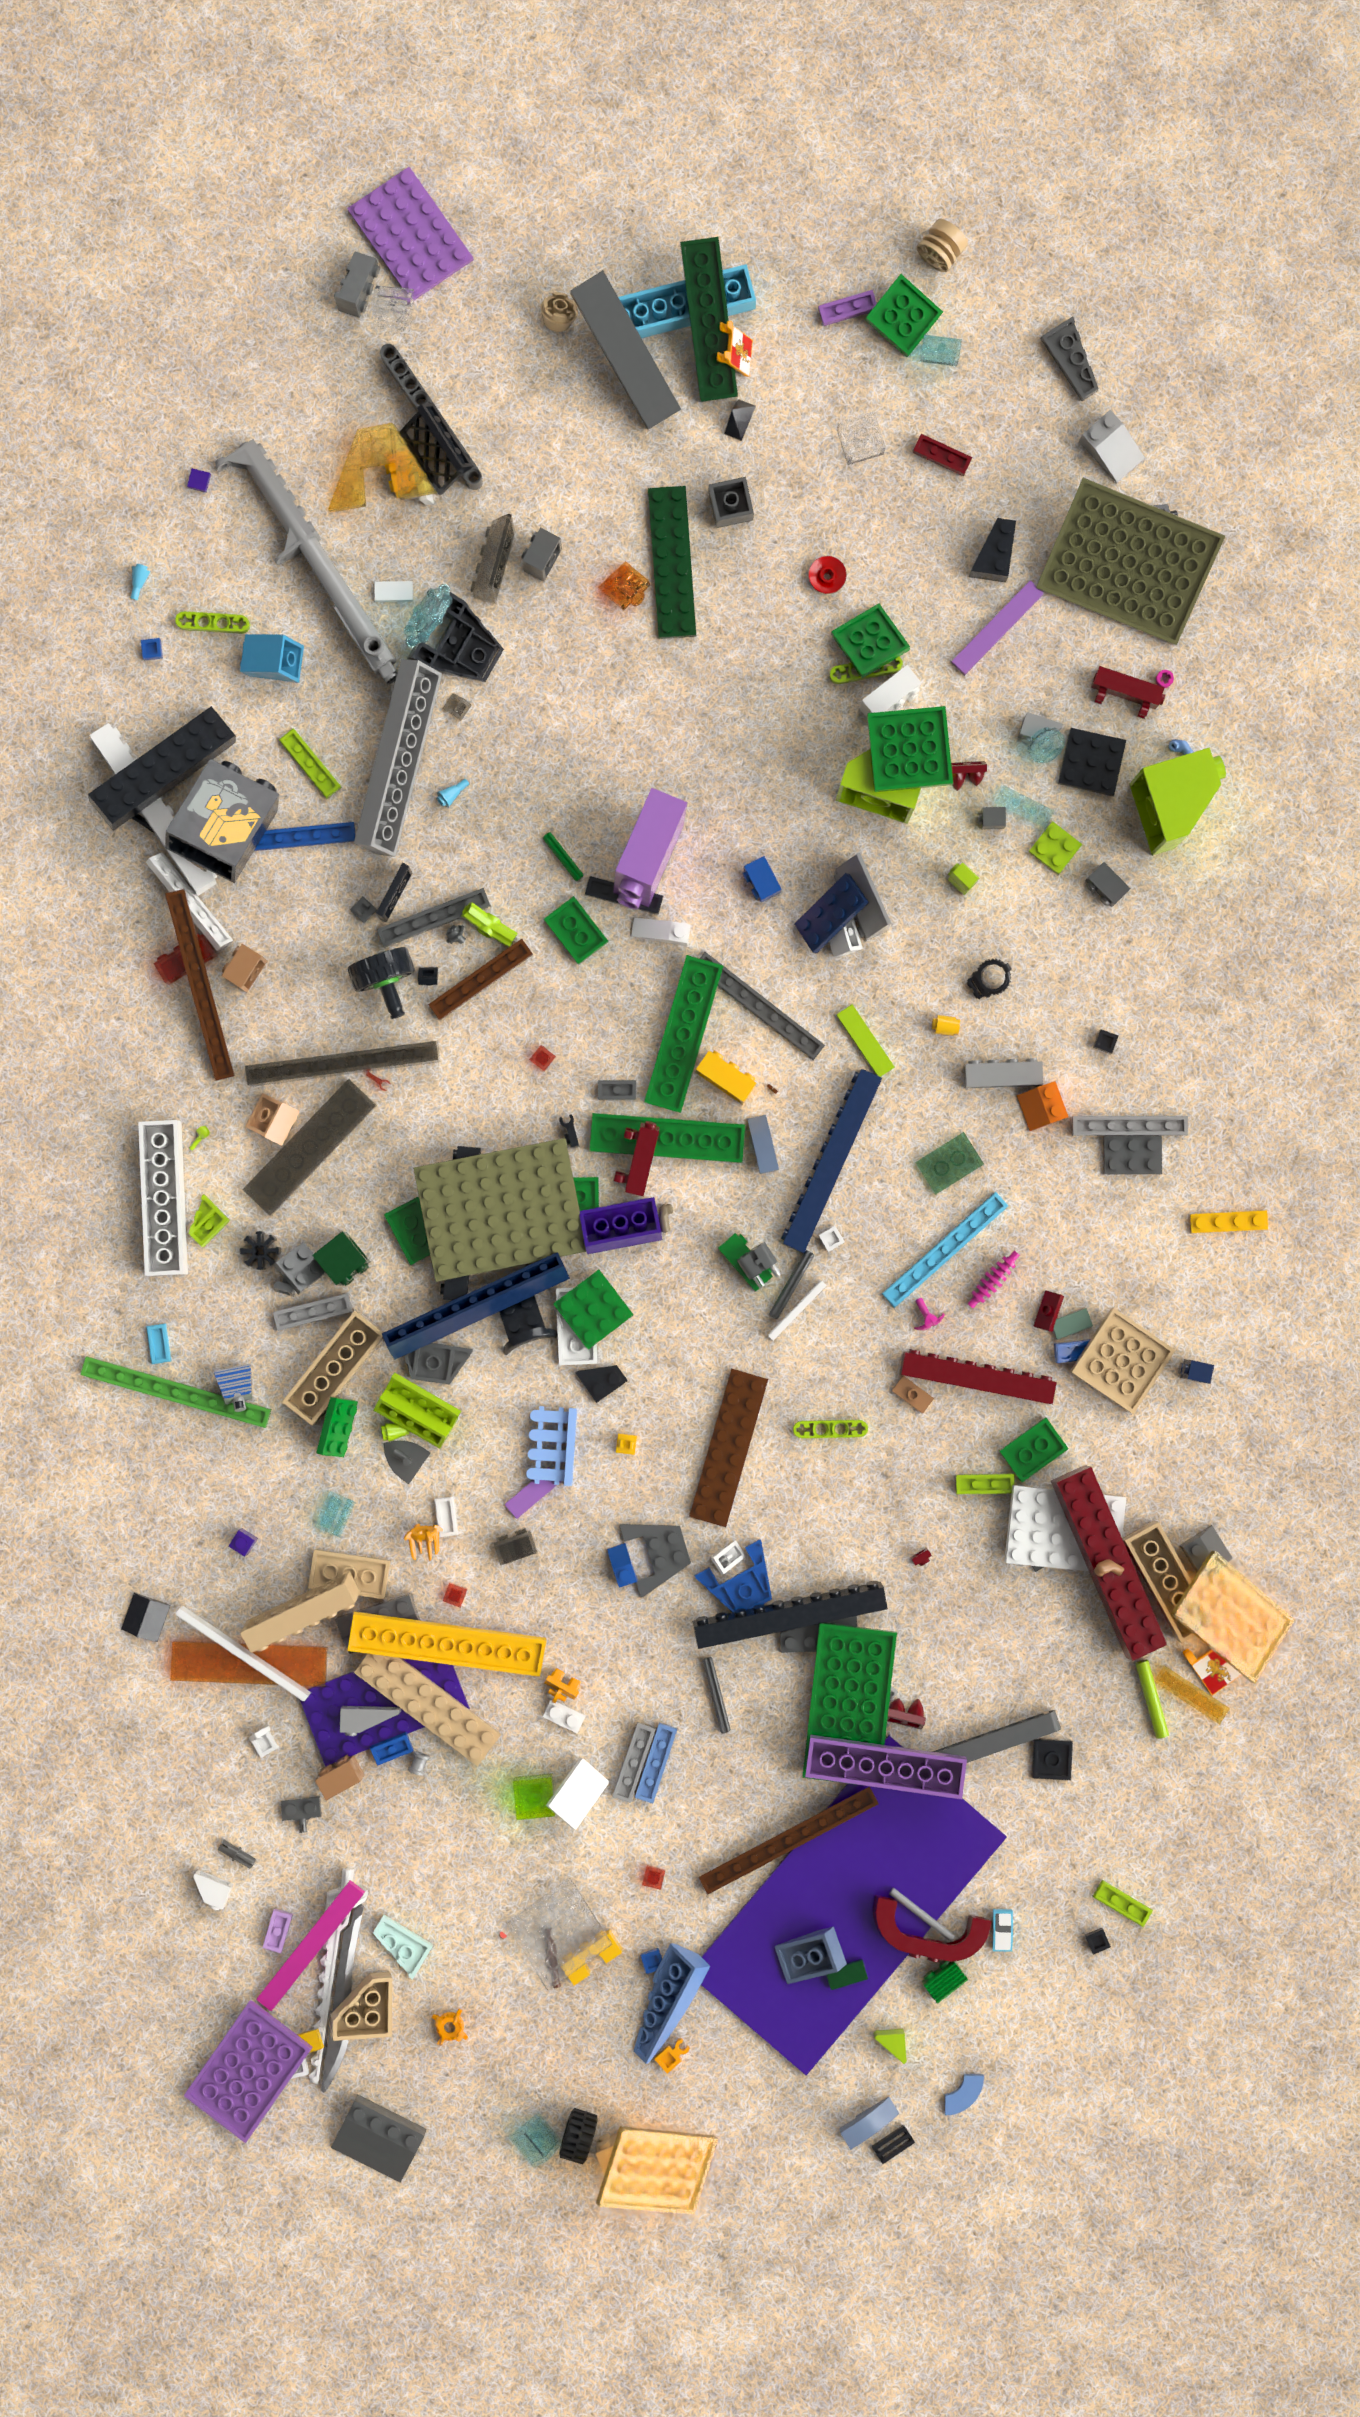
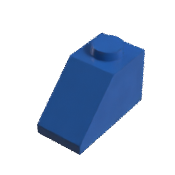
M626 1543L607 1549L619 1588L638 1582Z

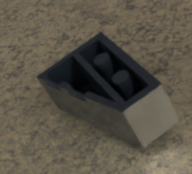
M997 518L971 569L970 578L1006 583L1009 576L1016 520Z

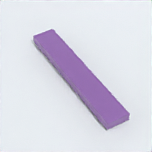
M1031 580L951 661L964 676L1043 596L1044 593L1036 588L1037 586Z

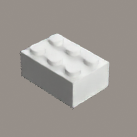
M906 665L865 697L861 702L860 710L866 718L867 713L901 710L907 700L911 702L918 696L917 693L920 691L921 681L909 666Z

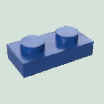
M407 1732L370 1746L377 1766L414 1751Z

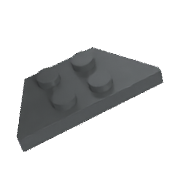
M430 1343L404 1355L411 1379L450 1385L472 1354L473 1349Z

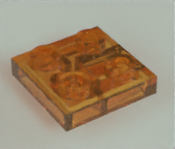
M625 561L598 588L624 611L630 604L632 606L640 605L645 597L644 591L651 584L648 579Z

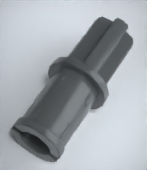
M225 1839L218 1848V1851L231 1857L232 1861L236 1860L249 1869L253 1867L256 1861L254 1857L242 1851L241 1847L237 1848Z

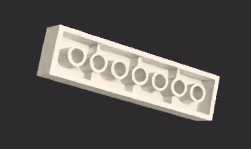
M179 1120L138 1122L145 1276L188 1274L182 1124Z

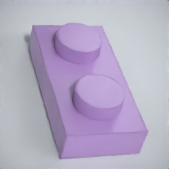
M278 1909L273 1910L263 1944L264 1949L282 1953L292 1920V1913Z

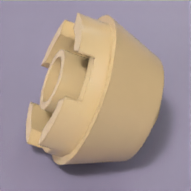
M553 292L552 296L545 297L540 306L545 326L555 332L566 331L578 315L575 302L562 292Z

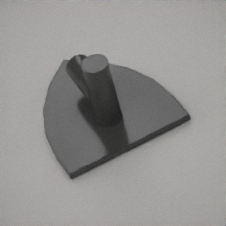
M409 1441L383 1443L388 1465L400 1479L410 1484L431 1452Z

